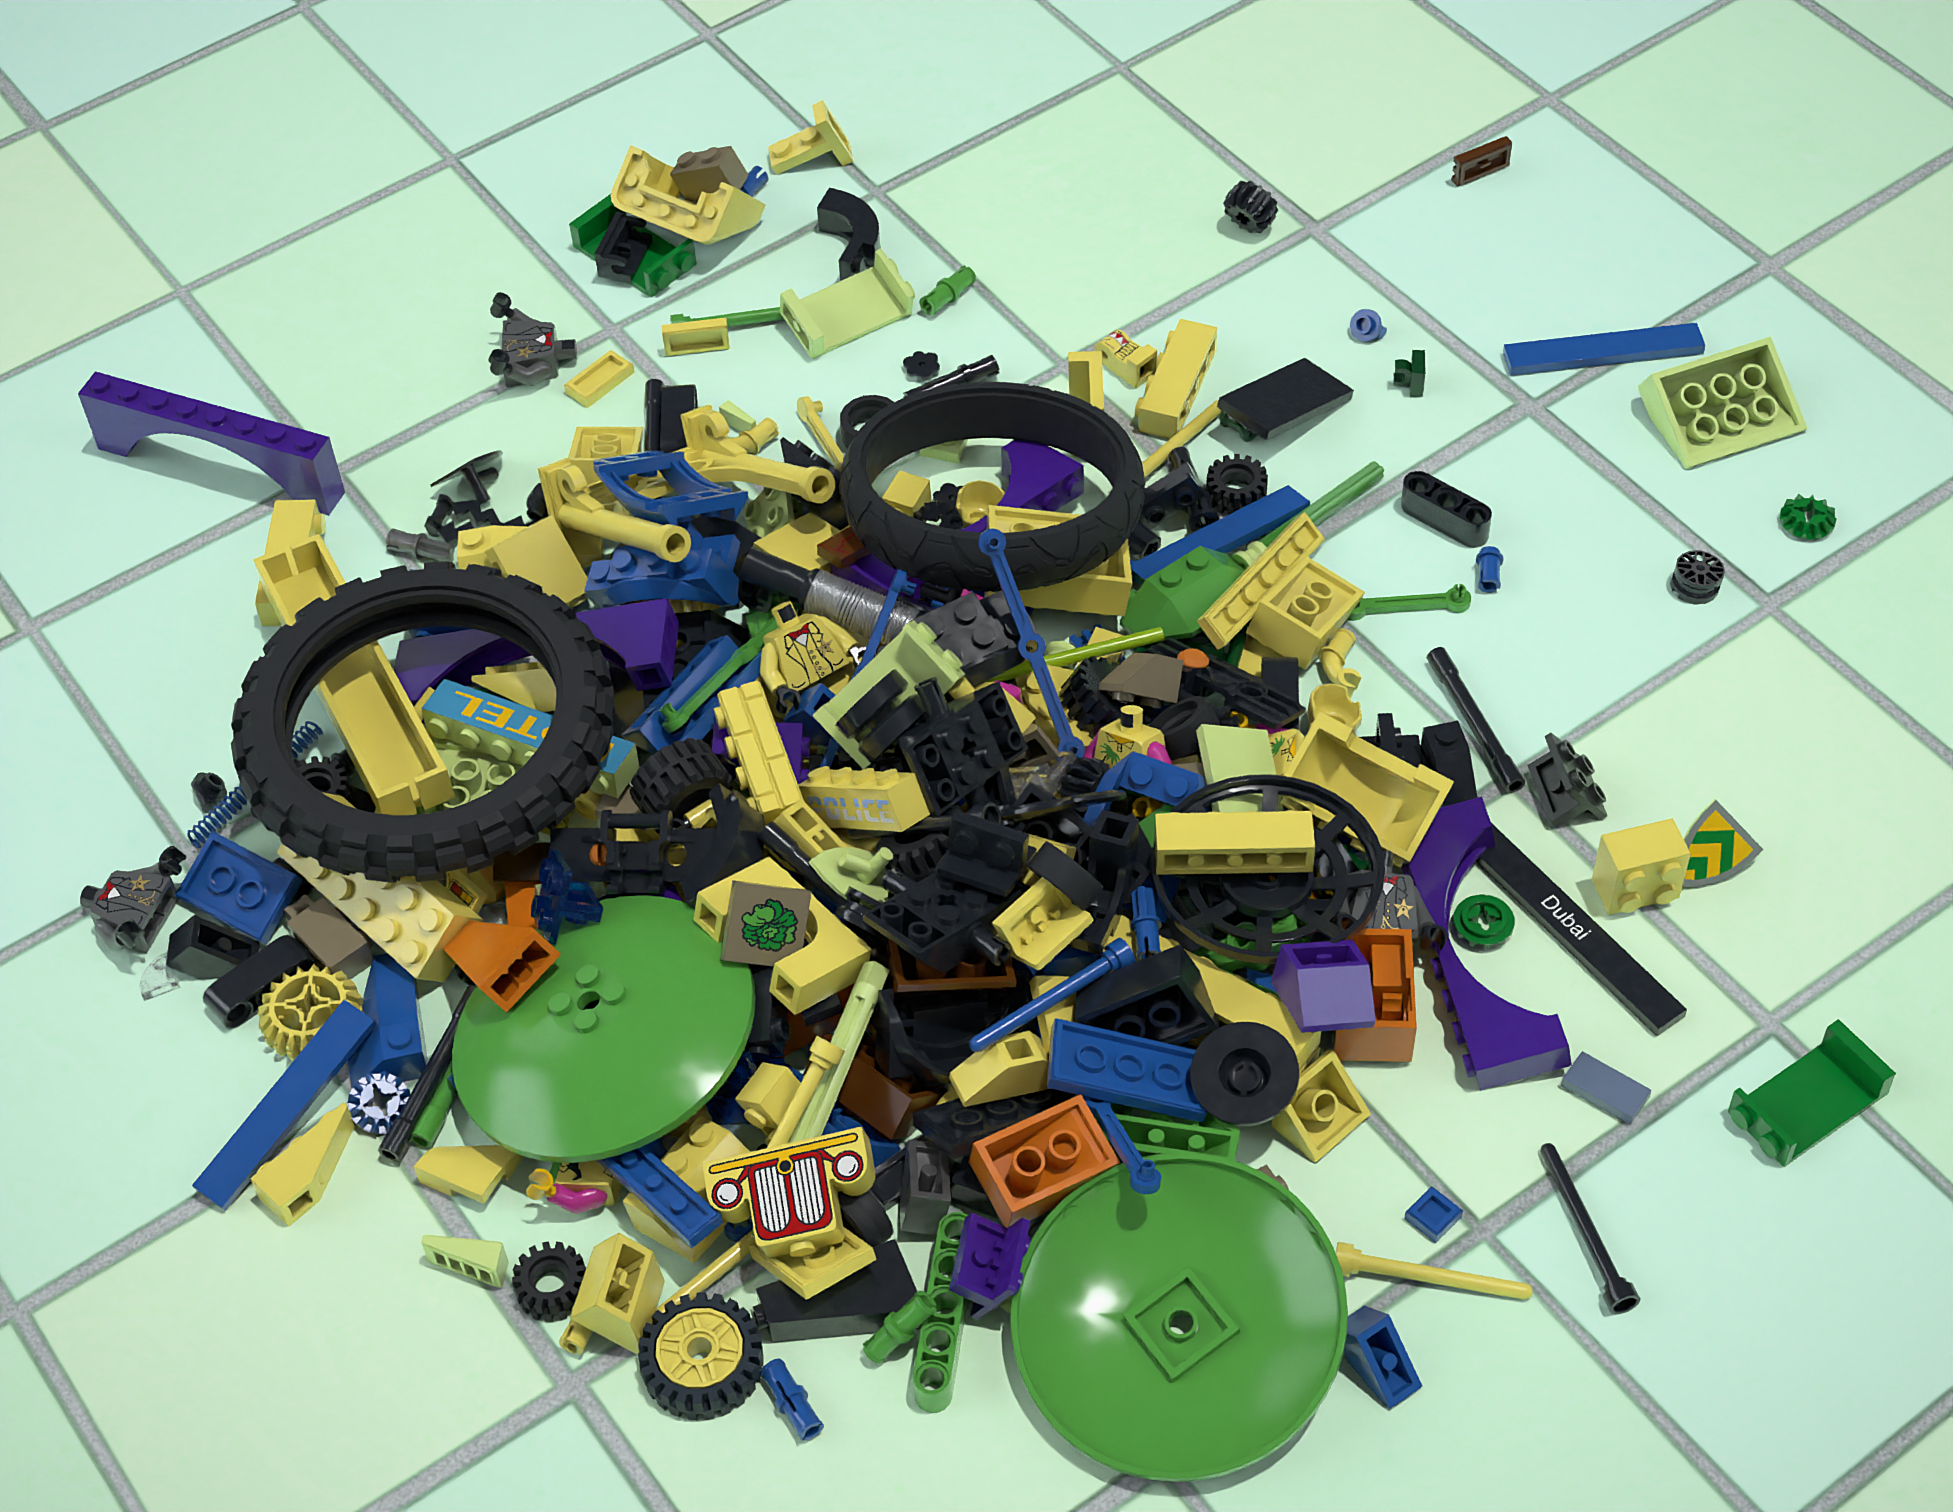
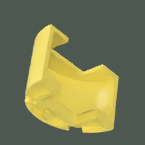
M1320 711L1284 774L1287 777L1315 783L1336 793L1353 805L1366 818L1376 833L1382 850L1393 852L1392 865L1399 868L1403 863H1410L1454 784V781L1421 764L1416 768L1357 737L1353 728ZM1281 795L1283 799L1280 804L1287 809L1312 811V817L1319 821L1317 825L1319 830L1335 817L1328 810L1311 802ZM1347 826L1340 834L1352 839L1350 846L1367 855L1356 834Z

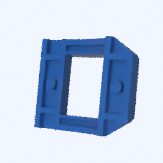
M645 451L593 460V467L597 476L629 513L636 518L661 525L672 524L677 526V522L691 521L692 515L699 514L701 517H716L736 521L748 499V491L731 492V488L715 484L701 476L688 464L684 458V452L681 451L667 454L664 451ZM657 470H659L664 479L679 496L656 500L637 493L623 481H628L629 475L637 474L638 477L657 476Z
M1132 751L1104 774L1095 792L1118 790L1121 787L1176 806L1187 796L1206 785L1204 777L1200 774ZM1112 802L1089 806L1084 819L1092 826H1095L1101 811H1108ZM1209 805L1204 808L1207 812H1211ZM1164 874L1163 885L1167 898L1172 904L1182 878ZM1149 877L1143 886L1145 888H1152L1154 891L1151 877ZM1155 894L1157 917L1161 919V922L1166 923L1168 917ZM1132 901L1130 904L1125 903L1124 908L1133 911Z

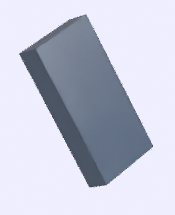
M1584 1051L1579 1054L1561 1081V1086L1630 1125L1650 1098L1652 1091L1650 1088Z

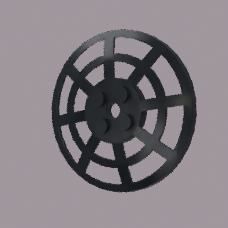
M1273 774L1244 775L1209 784L1187 796L1172 809L1171 812L1208 813L1204 809L1205 807L1226 798L1246 794H1263L1262 812H1277L1278 795H1285L1311 802L1335 815L1320 831L1313 826L1315 855L1321 850L1326 854L1332 863L1335 876L1314 877V871L1167 874L1186 880L1189 897L1196 910L1200 913L1186 920L1169 902L1163 885V875H1156L1155 843H1153L1151 880L1157 900L1167 917L1181 932L1197 944L1217 954L1239 961L1276 964L1279 952H1272V943L1295 941L1315 932L1330 939L1329 942L1332 944L1343 940H1351L1364 929L1376 912L1382 897L1385 877L1384 854L1380 842L1366 818L1353 805L1336 793L1315 783L1294 777ZM1347 826L1356 834L1365 848L1371 864V872L1348 875L1344 858L1332 842ZM1271 874L1276 880L1263 882L1257 876ZM1197 882L1220 886L1226 900L1210 909L1200 894ZM1371 886L1370 898L1365 910L1353 925L1344 930L1330 922L1342 908L1347 896V890ZM1314 891H1335L1330 905L1321 915L1305 905ZM1236 911L1257 918L1256 932L1238 928L1223 919ZM1293 914L1306 924V926L1292 931L1272 933L1273 919ZM1213 925L1233 937L1256 942V951L1221 943L1201 933L1199 930Z

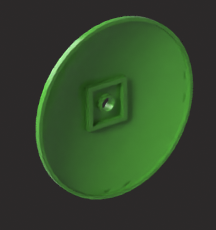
M623 896L589 903L558 915L538 926L535 930L558 950L561 955L507 1013L479 989L477 985L470 995L458 1022L452 1050L453 1077L459 1098L471 1119L483 1133L507 1150L524 1157L548 1162L575 1163L601 1160L640 1148L664 1136L693 1116L713 1097L735 1068L745 1049L755 1013V985L749 963L722 960L720 956L723 941L717 943L693 920L695 909L679 900L657 896ZM599 1000L595 1008L583 1010L589 1002Z
M1178 1152L1142 1157L1143 1160H1152L1155 1164V1169L1161 1174V1185L1157 1192L1153 1194H1140L1134 1191L1129 1184L1131 1174L1125 1164L1122 1163L1077 1187L1055 1207L1036 1231L1030 1242L1029 1249L1022 1260L1020 1272L1023 1273V1281L1021 1287L1012 1296L1011 1336L1014 1354L1022 1379L1044 1418L1057 1433L1089 1458L1113 1470L1150 1480L1182 1482L1219 1477L1244 1469L1282 1447L1305 1426L1326 1398L1337 1376L1347 1338L1348 1305L1342 1269L1333 1245L1312 1212L1296 1195L1263 1172L1234 1160L1201 1153ZM1180 1315L1190 1317L1193 1320L1191 1330L1185 1334L1174 1333L1170 1329V1324L1175 1317Z

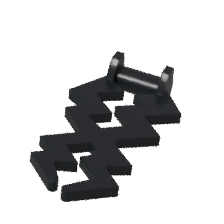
M440 494L432 515L428 516L424 527L429 536H440L443 542L451 545L458 541L459 531L474 529L471 521L456 529L454 521L443 526L442 523L446 516L451 515L453 511L456 519L470 512L477 527L488 521L490 525L529 527L535 522L531 521L524 524L522 515L502 523L493 508L481 512L479 499L453 502L449 496Z

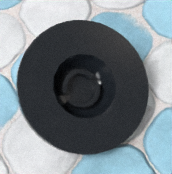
M1235 1022L1222 1026L1210 1033L1197 1048L1190 1069L1193 1092L1200 1105L1214 1118L1236 1126L1258 1125L1278 1116L1294 1098L1300 1076L1298 1059L1288 1040L1275 1029L1256 1022Z

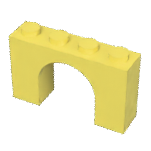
M767 857L699 891L693 920L717 943H720L724 937L732 880L798 889L805 888L793 879L785 869L781 868L770 857ZM812 893L804 937L809 945L774 963L769 989L794 1015L855 983L864 962L869 961L872 950L862 938L854 934L835 914H832Z

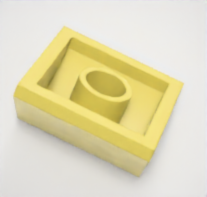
M1329 1049L1300 1074L1294 1098L1283 1112L1272 1119L1271 1126L1311 1161L1317 1162L1369 1117L1371 1113L1335 1051Z

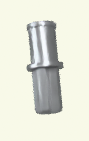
M392 528L386 537V544H388L386 548L388 550L413 555V558L420 560L423 556L443 562H451L455 552L453 545L428 539L425 533L417 535Z

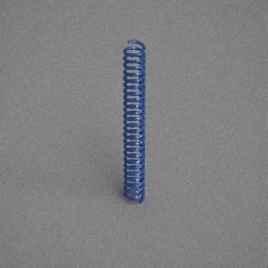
M306 721L305 726H300V731H295L293 738L298 743L292 740V754L294 758H298L297 752L303 754L302 748L308 749V744H313L312 738L318 740L317 734L323 735L322 729L314 722ZM310 724V725L314 726L315 729L312 730V729H311L310 727H308L307 725ZM240 783L239 787H234V791L229 792V796L224 797V801H219L218 806L213 807V811L210 810L208 815H204L203 820L198 821V825H193L192 830L187 831L190 842L196 848H201V844L196 839L193 840L190 833H194L195 837L203 844L206 842V839L195 828H198L206 838L210 835L201 826V823L210 832L214 831L217 833L216 829L206 821V818L210 819L217 829H222L219 821L222 824H227V820L216 811L217 808L220 809L227 819L232 820V815L221 804H225L226 808L233 815H237V810L227 802V799L238 810H242L240 803L247 805V797L244 795ZM238 789L241 791V793L243 794V796H242L241 794L237 793V790H238ZM232 794L236 796L239 802L232 797ZM212 813L215 814L216 818H217L219 821H217L215 818H213V817L211 816V814H212Z

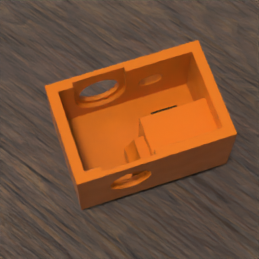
M1364 928L1351 940L1355 942L1369 964L1375 1025L1374 1027L1352 1030H1332L1333 1050L1340 1061L1412 1062L1417 1030L1412 930Z

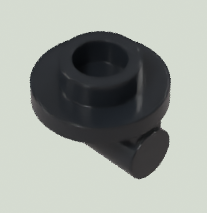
M199 772L191 782V787L204 813H208L210 810L213 811L216 803L223 801L224 797L227 796L224 781L214 773Z

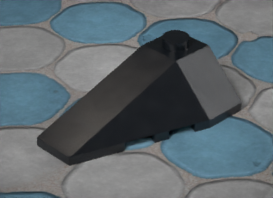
M1029 782L1012 806L1049 799L1056 800L1058 798L1042 786ZM1072 809L1053 812V815L1016 821V824L1006 826L1076 847L1074 861L1087 871L1089 836L1094 826ZM1137 860L1126 900L1127 904H1130L1132 901V891L1136 890L1139 886H1143L1151 875V871Z

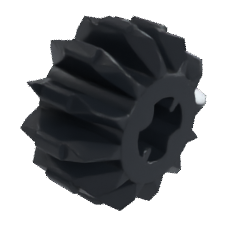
M1240 180L1237 185L1230 189L1223 202L1224 212L1231 217L1230 221L1238 224L1239 228H1245L1249 233L1254 231L1262 233L1273 223L1279 211L1277 208L1278 202L1271 197V192L1265 191L1262 185H1255L1253 181L1246 182Z
M1077 757L1073 764H1067L1065 776L1060 777L1062 785L1057 790V793L1061 795V798L1095 792L1102 777L1110 769L1109 764L1096 758ZM1089 806L1072 810L1084 818Z

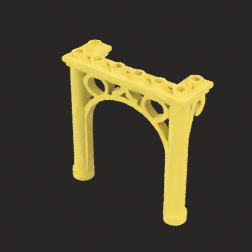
M707 404L681 414L687 447L675 452H684V458L688 464L713 483L726 481L753 483L800 495L803 499L814 503H824L832 496L835 489V480L829 470L815 466L805 468L747 454L744 448L724 436L729 433L728 424L721 413L713 411L712 405ZM564 458L538 468L548 515H553L562 532L570 529L578 530L655 553L660 559L670 562H679L689 553L691 538L686 529L672 524L661 525L629 516L630 513L617 501L601 480L587 485L583 473L577 466L571 464L570 458ZM657 470V476L638 477L637 474L629 475L628 481H623L637 493L651 499L674 492L659 470Z

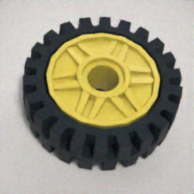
M698 1292L696 1300L690 1301L689 1294L680 1296L681 1304L675 1305L673 1300L664 1304V1313L657 1310L652 1315V1324L646 1323L643 1328L644 1338L640 1337L639 1366L648 1393L652 1399H656L658 1406L663 1410L669 1407L671 1414L679 1418L682 1413H686L688 1420H697L698 1414H703L705 1420L714 1419L715 1411L720 1410L722 1416L731 1413L730 1405L735 1404L739 1408L744 1404L745 1394L751 1396L756 1390L755 1381L760 1382L761 1379L760 1371L764 1366L763 1346L754 1319L751 1320L750 1313L744 1307L739 1309L737 1301L729 1298L725 1302L723 1295L716 1293L713 1294L712 1299H708L706 1292ZM701 1352L709 1353V1355L703 1359L693 1358L696 1354Z

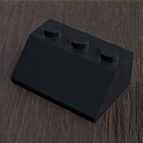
M1181 944L1103 975L1076 992L1075 1020L1080 1024L1176 1046L1219 1028V1022L1200 970Z

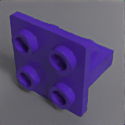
M971 1213L964 1219L949 1291L973 1301L970 1317L977 1320L989 1311L995 1310L1009 1296H1014L1020 1289L1023 1281V1273L1020 1272L1022 1260L1031 1242V1238L1027 1236L1030 1220L1022 1217L1012 1226L1006 1228L975 1213Z

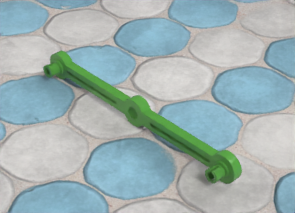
M1455 584L1446 593L1362 598L1357 605L1358 608L1351 612L1347 620H1360L1365 614L1446 608L1460 613L1469 609L1471 594L1463 584H1459V587L1458 584ZM1252 618L1244 626L1249 627Z
M791 601L795 611L799 609L797 603ZM774 616L746 644L737 649L731 658L678 710L675 711L671 703H667L663 708H660L659 711L665 717L662 727L667 733L674 732L685 724L689 716L740 666L748 663L759 653L758 648L764 643L763 637L778 628Z

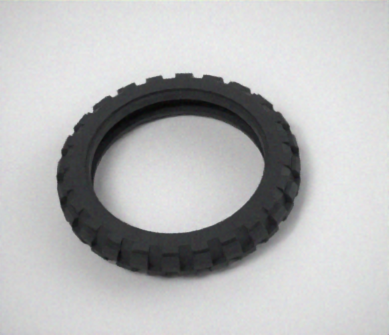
M453 562L424 563V569L408 571L406 565L380 570L381 577L363 582L361 577H358L336 587V595L325 601L321 597L316 598L295 614L296 622L292 626L287 624L283 627L281 626L264 645L263 652L265 655L263 657L259 656L257 661H253L241 684L243 693L241 698H238L234 704L231 722L233 730L231 750L240 785L255 815L267 830L274 832L280 838L283 845L303 858L310 856L318 860L320 867L349 876L350 873L355 875L356 872L363 873L365 879L370 881L396 883L400 881L401 876H415L418 883L444 880L447 878L446 872L466 867L467 873L470 874L493 866L495 864L493 858L506 851H509L511 855H516L539 840L538 833L545 827L548 829L555 828L576 807L575 799L581 793L586 794L601 770L600 761L609 751L614 731L612 723L615 703L612 680L607 661L601 652L600 644L589 626L582 621L580 622L575 610L554 594L549 596L543 593L542 586L518 575L513 576L510 574L507 578L502 577L501 570L497 568L468 564L465 570L456 569ZM453 626L495 634L515 643L530 653L546 669L556 687L555 711L547 734L536 752L520 770L497 788L468 803L450 809L417 815H387L359 810L344 805L316 789L304 778L293 760L292 740L294 728L299 713L314 687L335 665L353 652L374 641L399 632L417 628Z

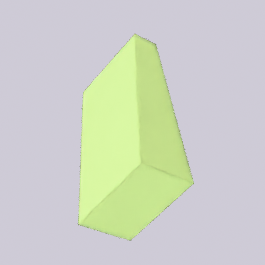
M728 400L719 406V413L723 415L727 424L738 431H749L756 426V420Z

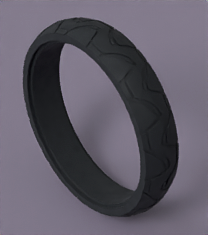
M1012 382L960 383L959 385H946L902 398L881 409L860 428L844 455L841 467L839 493L845 517L864 547L866 546L870 553L887 566L895 570L905 571L907 576L914 579L918 578L920 581L942 587L979 592H998L1002 590L990 557L983 554L978 547V538L982 532L961 531L936 526L915 519L893 508L872 487V483L886 467L906 455L933 445L966 439L1000 438L1045 444L1073 454L1097 468L1108 479L1113 489L1095 508L1057 525L1029 531L1003 533L1006 538V546L1003 552L1018 591L1062 583L1063 581L1081 576L1095 569L1102 562L1107 561L1125 543L1138 523L1146 491L1143 464L1139 453L1126 431L1116 420L1098 407L1092 406V404L1057 390L1053 391L1045 387Z

